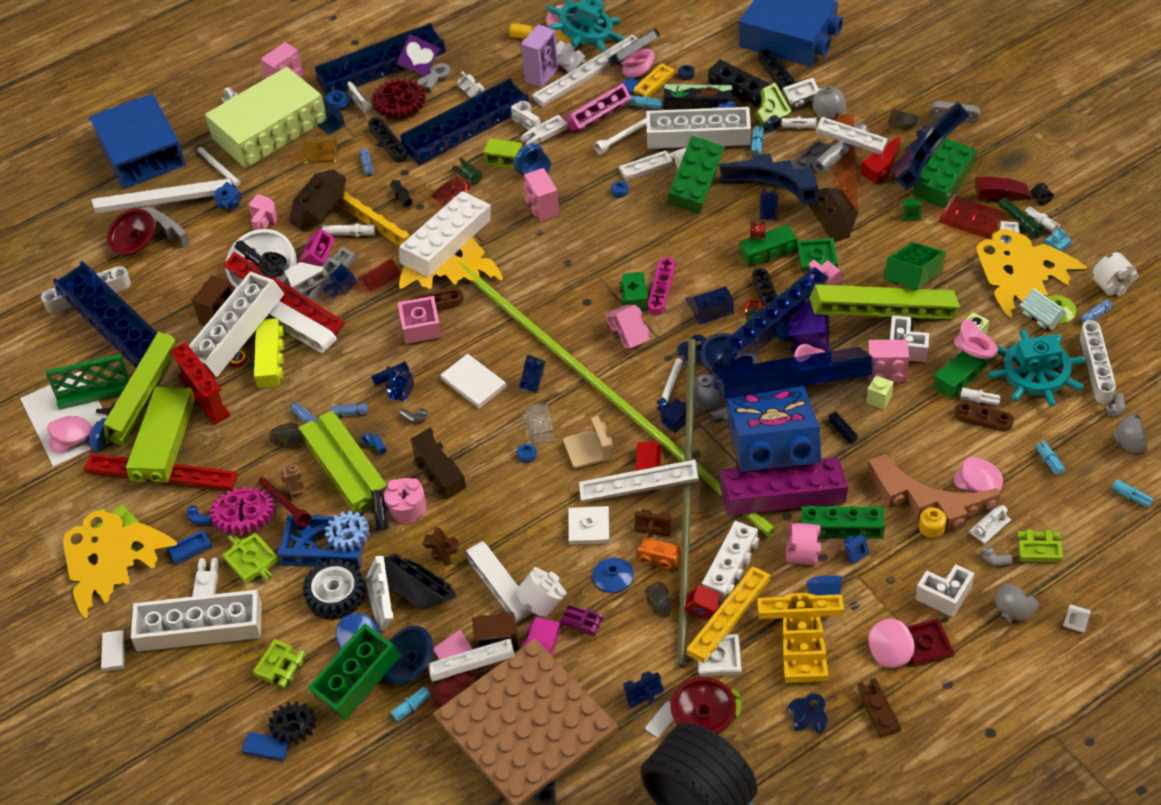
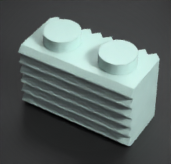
M1035 288L1032 289L1020 304V307L1023 309L1022 314L1030 320L1032 317L1038 320L1036 324L1044 330L1049 328L1052 331L1066 314L1062 307Z

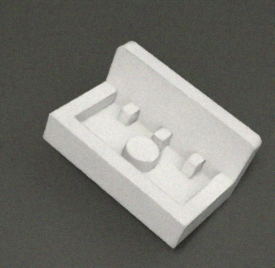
M560 40L557 44L558 64L566 71L571 72L581 62L583 64L586 63L583 59L585 56L579 50L575 52V47H572L569 42L565 44Z
M810 78L784 87L782 93L789 108H798L806 102H813L814 95L821 89H818L814 78Z

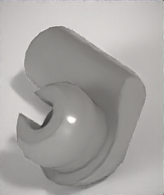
M1122 393L1114 395L1115 404L1107 405L1106 411L1109 416L1116 417L1125 411V400Z
M727 407L711 412L712 421L728 420Z
M990 546L982 549L983 553L981 556L983 560L992 566L1012 565L1010 554L998 556L993 553L994 550Z

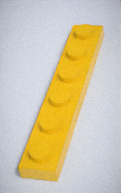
M346 191L344 197L337 204L365 224L376 225L377 232L398 246L402 245L410 237L408 232L401 230L382 215H378L370 207H366L358 199L351 197Z
M752 566L688 646L686 655L705 664L768 584L770 574Z

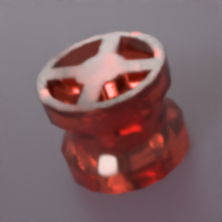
M765 221L760 223L750 222V240L755 238L765 239Z

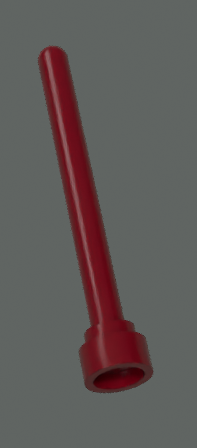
M265 477L259 478V483L293 515V520L299 527H306L310 524L312 517L306 510L298 509Z

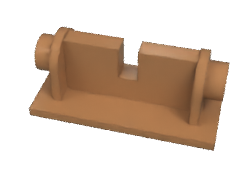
M283 462V471H280L281 480L284 484L286 495L290 494L291 500L294 501L293 495H301L305 491L300 468L296 465L285 468Z

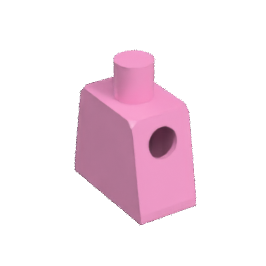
M459 630L437 645L433 652L436 661L473 649L462 631ZM481 667L446 678L452 681L481 670Z

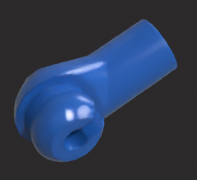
M195 505L187 507V518L194 525H212L210 515H201Z

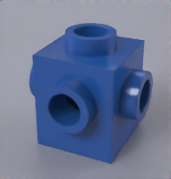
M229 182L219 187L213 195L216 201L215 205L223 211L225 209L227 212L237 208L239 202L243 199L240 191Z

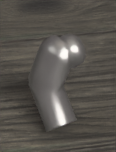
M403 408L399 412V416L413 424L424 422L427 419L428 412L426 409L421 408L418 409L417 413H411Z

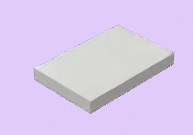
M469 354L465 355L440 375L441 380L478 408H481L507 387L506 382Z

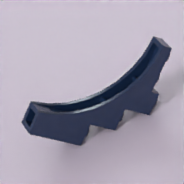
M959 101L932 123H927L916 132L918 138L904 149L906 155L892 166L895 178L906 191L921 180L922 169L938 145L970 116Z
M770 153L753 156L751 160L719 164L722 183L739 181L762 182L790 191L799 199L801 205L819 202L818 184L812 167L793 169L791 160L773 162Z

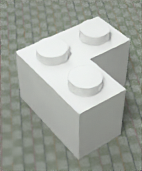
M892 316L890 340H908L909 361L927 362L929 333L910 332L911 317Z
M956 564L946 579L926 571L917 585L915 600L954 618L972 588L975 573Z

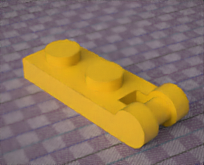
M661 63L634 88L633 94L651 98L661 86L675 75L674 69Z

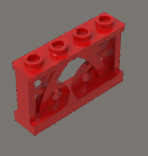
M185 342L171 349L170 353L178 363L181 371L178 374L179 380L185 388H192L195 401L212 424L216 425L231 417L221 401L219 395L221 387L190 346Z

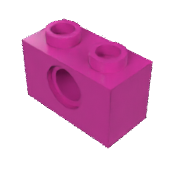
M320 228L309 236L298 263L302 262L320 267L324 265L335 238Z

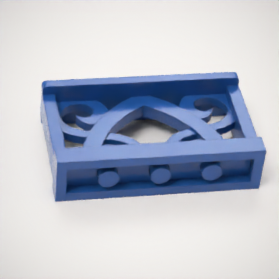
M287 515L281 547L278 550L281 566L315 567L319 565L322 567V562L324 561L330 564V560L334 559L337 563L339 559L343 560L344 564L348 561L351 563V566L354 564L357 569L361 568V558L365 542L361 541V547L356 546L355 551H350L347 548L346 552H343L342 548L338 551L332 550L334 546L331 547L330 545L325 549H318L316 544L310 541L326 532L325 527L329 526V520H335L334 516L314 515L311 516L312 519L308 526L299 527L294 522L293 515ZM294 529L298 530V533L301 536V538L295 537L293 535ZM291 540L296 542L293 548H289Z

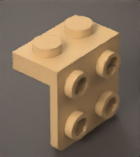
M599 416L591 417L592 430L563 439L572 466L575 469L611 459L612 439L607 437L606 425L604 422L601 423Z

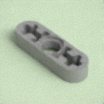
M935 101L931 104L930 115L938 118L955 103ZM961 104L970 115L963 122L975 123L980 119V108Z

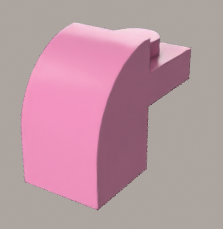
M257 194L248 205L252 217L253 231L266 229L269 223L275 225L278 220L274 202L266 196Z
M815 260L808 264L811 272L806 280L813 286L838 285L843 281L840 270L828 260L823 265H820Z

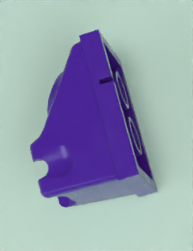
M809 298L796 316L788 321V326L792 327V329L788 330L787 335L792 337V343H796L795 346L791 347V352L795 353L800 345L808 344L822 349L829 354L830 315L815 314Z

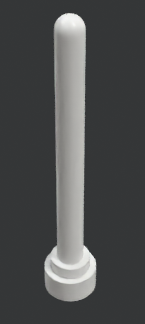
M647 118L608 140L595 142V151L599 155L604 154L609 149V146L647 125Z

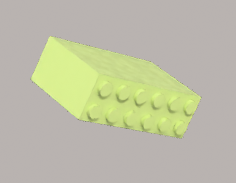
M288 67L281 69L205 114L212 139L244 168L250 167L327 120L322 95Z

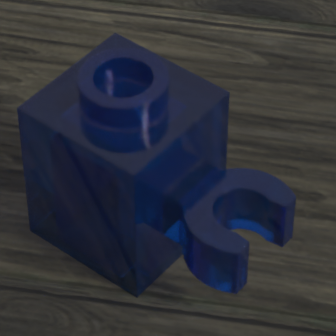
M763 189V192H760V220H777L778 193H776V189H773L772 193L766 192V189Z
M341 263L329 275L332 284L325 285L323 290L327 293L332 289L333 292L330 294V297L334 299L338 295V290L346 294L357 283L354 274Z
M392 367L390 371L391 377L386 384L388 397L394 400L406 401L414 387L413 375L404 369L398 370Z
M663 397L657 401V404L660 405L657 407V410L661 414V423L675 434L686 425L685 402H681L676 398L669 404Z

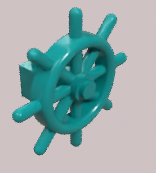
M565 0L567 4L562 9L551 5L546 7L548 12L559 16L558 23L550 24L549 28L561 30L567 37L572 39V47H577L579 43L597 45L601 52H606L607 48L603 43L609 38L619 42L624 40L623 36L612 32L613 24L620 23L621 19L619 17L610 18L603 11L605 5L602 3L604 0H581V2Z
M1022 329L1019 331L1021 340H1018V343L1014 344L1009 350L997 345V353L1005 357L1003 369L990 371L988 376L991 379L1006 377L1007 381L1016 389L1011 396L1013 401H1018L1023 393L1033 396H1045L1048 405L1052 407L1056 404L1053 394L1060 391L1065 385L1081 391L1084 387L1082 383L1069 377L1071 366L1085 363L1086 358L1084 356L1069 358L1068 354L1061 348L1062 335L1060 334L1029 338L1026 330ZM1015 361L1021 366L1013 367L1012 362ZM1061 367L1062 373L1060 374L1051 369ZM1028 373L1024 379L1018 375ZM1045 376H1048L1054 380L1047 382ZM1038 379L1039 383H1034L1032 380Z

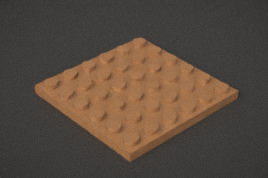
M533 639L514 653V657L503 661L433 713L435 720L511 805L524 804L619 730L618 725L536 639Z

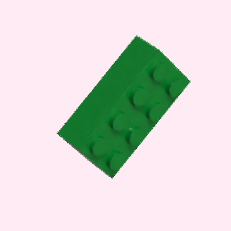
M692 135L669 191L667 203L700 214L721 162L725 146Z
M945 138L923 168L921 180L914 185L913 197L946 208L975 166L977 149Z
M911 242L887 258L883 279H887L891 284L906 285V288L910 290H917L942 273L947 252Z
M364 623L307 688L316 699L343 720H346L402 655L394 644Z

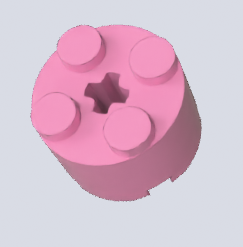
M402 478L391 480L388 483V487L384 492V500L390 518H393L399 524H412L418 521L417 518L421 515L423 516L427 509L424 490L417 479Z
M789 523L786 561L789 564L816 565L817 555H820L821 543L817 542V537L820 536V525Z

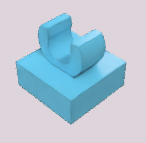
M1062 229L1056 231L1045 240L1046 245L1060 251L1068 248L1072 242L1067 237V232Z

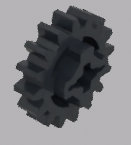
M296 701L294 705L287 702L286 707L279 705V711L273 710V717H269L270 733H272L273 739L278 738L279 743L286 740L287 745H290L291 741H294L297 745L299 739L306 741V735L312 736V729H316L315 713H313L311 707L307 708L306 703L299 706L298 701Z

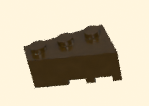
M430 427L411 438L415 457L413 462L417 469H422L428 482L432 481L436 492L439 495L442 494L447 500L466 489L465 478L451 457L448 458L441 450L444 448L442 443H436L433 437L434 432Z

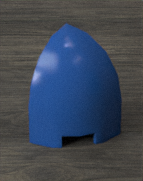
M107 418L97 421L89 434V445L97 453L107 441L104 433V422Z
M826 575L813 577L807 581L808 590L815 596L841 595L842 576Z

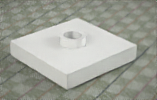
M609 506L569 508V545L609 543Z

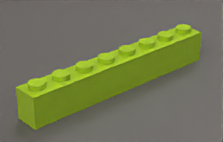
M815 285L809 297L814 313L820 315L954 319L960 308L954 290H910L908 288Z

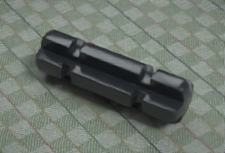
M833 412L829 415V421L846 437L849 443L858 440V434L841 418L838 412Z

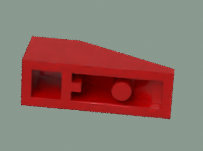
M898 136L889 142L881 155L874 153L862 161L861 175L876 185L886 180L900 151L901 138Z

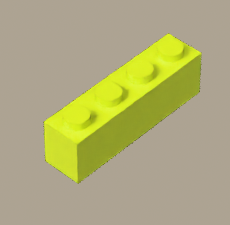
M278 318L263 320L256 329L254 378L257 388L280 386V379L283 378L281 364H284L281 350H284V342L281 337L284 336L283 325L280 326Z

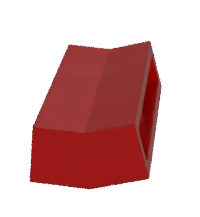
M658 441L637 442L636 471L661 466V446Z

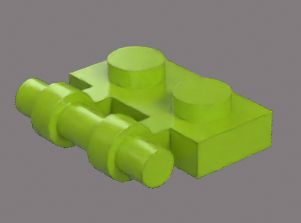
M1032 529L1017 531V539H1025L1019 540L1018 543L1020 562L1062 563L1061 541H1053L1060 540V532H1052V530L1041 532L1033 531Z
M274 639L254 669L253 675L271 684L278 677L280 680L277 685L284 689L293 680V674L297 668L302 666L306 654L299 650L296 655H293L292 652L294 650L291 645ZM288 662L290 663V665L285 671L282 668L285 665V663Z

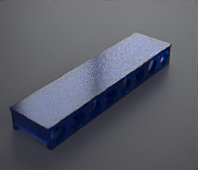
M430 22L315 66L316 80L326 95L333 91L346 92L349 91L348 82L359 87L405 69L396 63L410 34L440 48L436 57L447 53L444 39L439 37Z
M509 78L400 134L401 143L406 148L407 154L420 166L512 117L511 107L520 101L530 103L529 95L524 94L512 82V79Z
M80 261L78 267L58 280L55 278L53 280L55 290L130 364L137 368L157 332L85 262Z
M814 266L723 341L725 351L714 365L725 373L727 377L782 332L788 326V321L794 318L800 308L809 300L814 286L826 285L829 277Z
M860 347L716 369L712 370L714 389H720L723 392L724 399L868 376L872 375V355Z

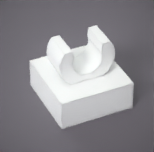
M1070 604L1064 626L1085 633L1091 610Z

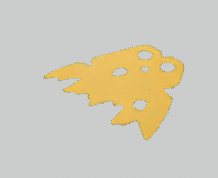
M1000 229L993 234V240L985 239L977 245V253L988 282L999 286L995 290L994 295L1003 311L1010 318H1012L1011 310L1015 309L1014 295L1020 301H1023L1033 288L1044 295H1048L1043 284V280H1048V275H1052L1064 284L1069 285L1071 277L1066 271L1067 269H1087V266L1056 248L1046 244L1032 247L1031 240L1027 236L1009 229ZM1002 235H1009L1012 241L1008 244L1003 243L1000 240ZM987 245L993 246L995 253L986 254L984 247ZM1004 251H1009L1010 255H1004ZM1044 260L1053 262L1055 267L1048 269L1043 265ZM1007 264L1013 268L1014 272L1011 275L1003 268Z
M471 237L459 249L463 252L462 257H457L453 254L430 277H426L404 266L399 288L402 289L418 280L422 287L431 289L432 279L436 274L439 277L446 275L455 285L463 277L476 281L459 262L478 277V270L485 272L489 277L496 276L499 280H503V277L491 259L481 258L485 251Z
M101 510L90 513L83 520L82 526L73 527L65 534L63 539L69 578L73 581H80L74 587L73 594L84 618L88 617V608L93 606L92 595L94 590L101 596L103 602L107 603L110 594L113 593L114 584H130L127 567L134 565L133 560L139 559L149 567L155 568V562L158 558L154 550L175 546L177 542L170 536L138 522L122 527L123 520L116 514ZM95 517H100L103 520L102 525L98 528H92L90 525L91 520ZM74 534H82L83 539L79 544L71 543V537ZM93 537H98V541L96 543H93L91 541ZM138 541L142 543L143 548L139 551H134L131 549L133 542ZM91 554H97L98 556L96 565L88 561V557Z

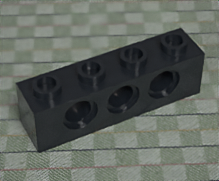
M721 59L708 69V83L732 86V95L760 108L762 104L760 91L771 85L770 83Z

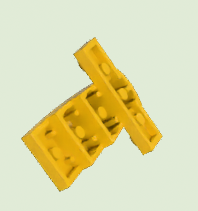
M794 593L784 597L757 598L759 619L783 618L785 683L827 682L829 675L820 617L844 616L842 595L815 596L808 593Z

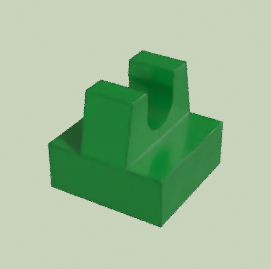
M907 198V202H903V221L921 220V201H915V198Z

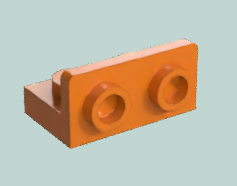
M644 537L641 547H638L636 550L637 561L645 565L651 564L665 570L676 571L681 559V546Z

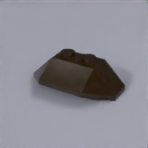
M334 169L314 174L294 198L289 222L301 231L322 223L344 197L346 177Z
M819 188V202L808 203V206L828 236L833 238L834 243L849 238L858 216L857 210L842 189Z

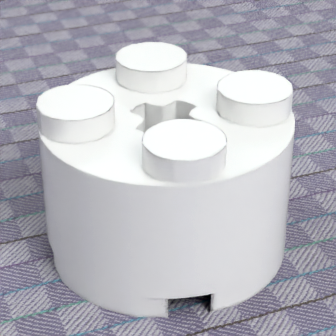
M1115 252L1112 253V257H1104L1096 264L1093 269L1094 277L1092 279L1107 295L1122 296L1126 293L1127 288L1138 279L1139 274L1136 268L1121 253Z
M538 567L532 569L516 591L519 600L524 605L528 603L533 607L531 611L540 616H548L567 592L558 582L559 577L554 572L547 573Z

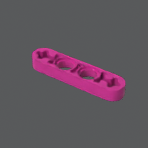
M669 257L662 258L658 263L648 301V309L652 315H661L665 311L675 272V261ZM665 277L668 280L662 282L659 279ZM664 291L665 293L657 295L655 292Z

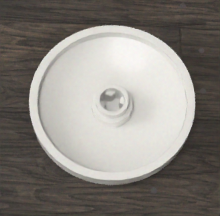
M254 230L237 240H242L249 247L255 248L256 252L261 256L265 252L282 254L287 259L285 270L296 265V253L292 244L283 234L275 230ZM236 242L229 250L226 261L233 254V252H236L237 254L244 257L243 254H241L238 250L235 249L234 246ZM226 269L229 281L237 288L243 279ZM285 272L283 276L275 277L285 284L289 282Z

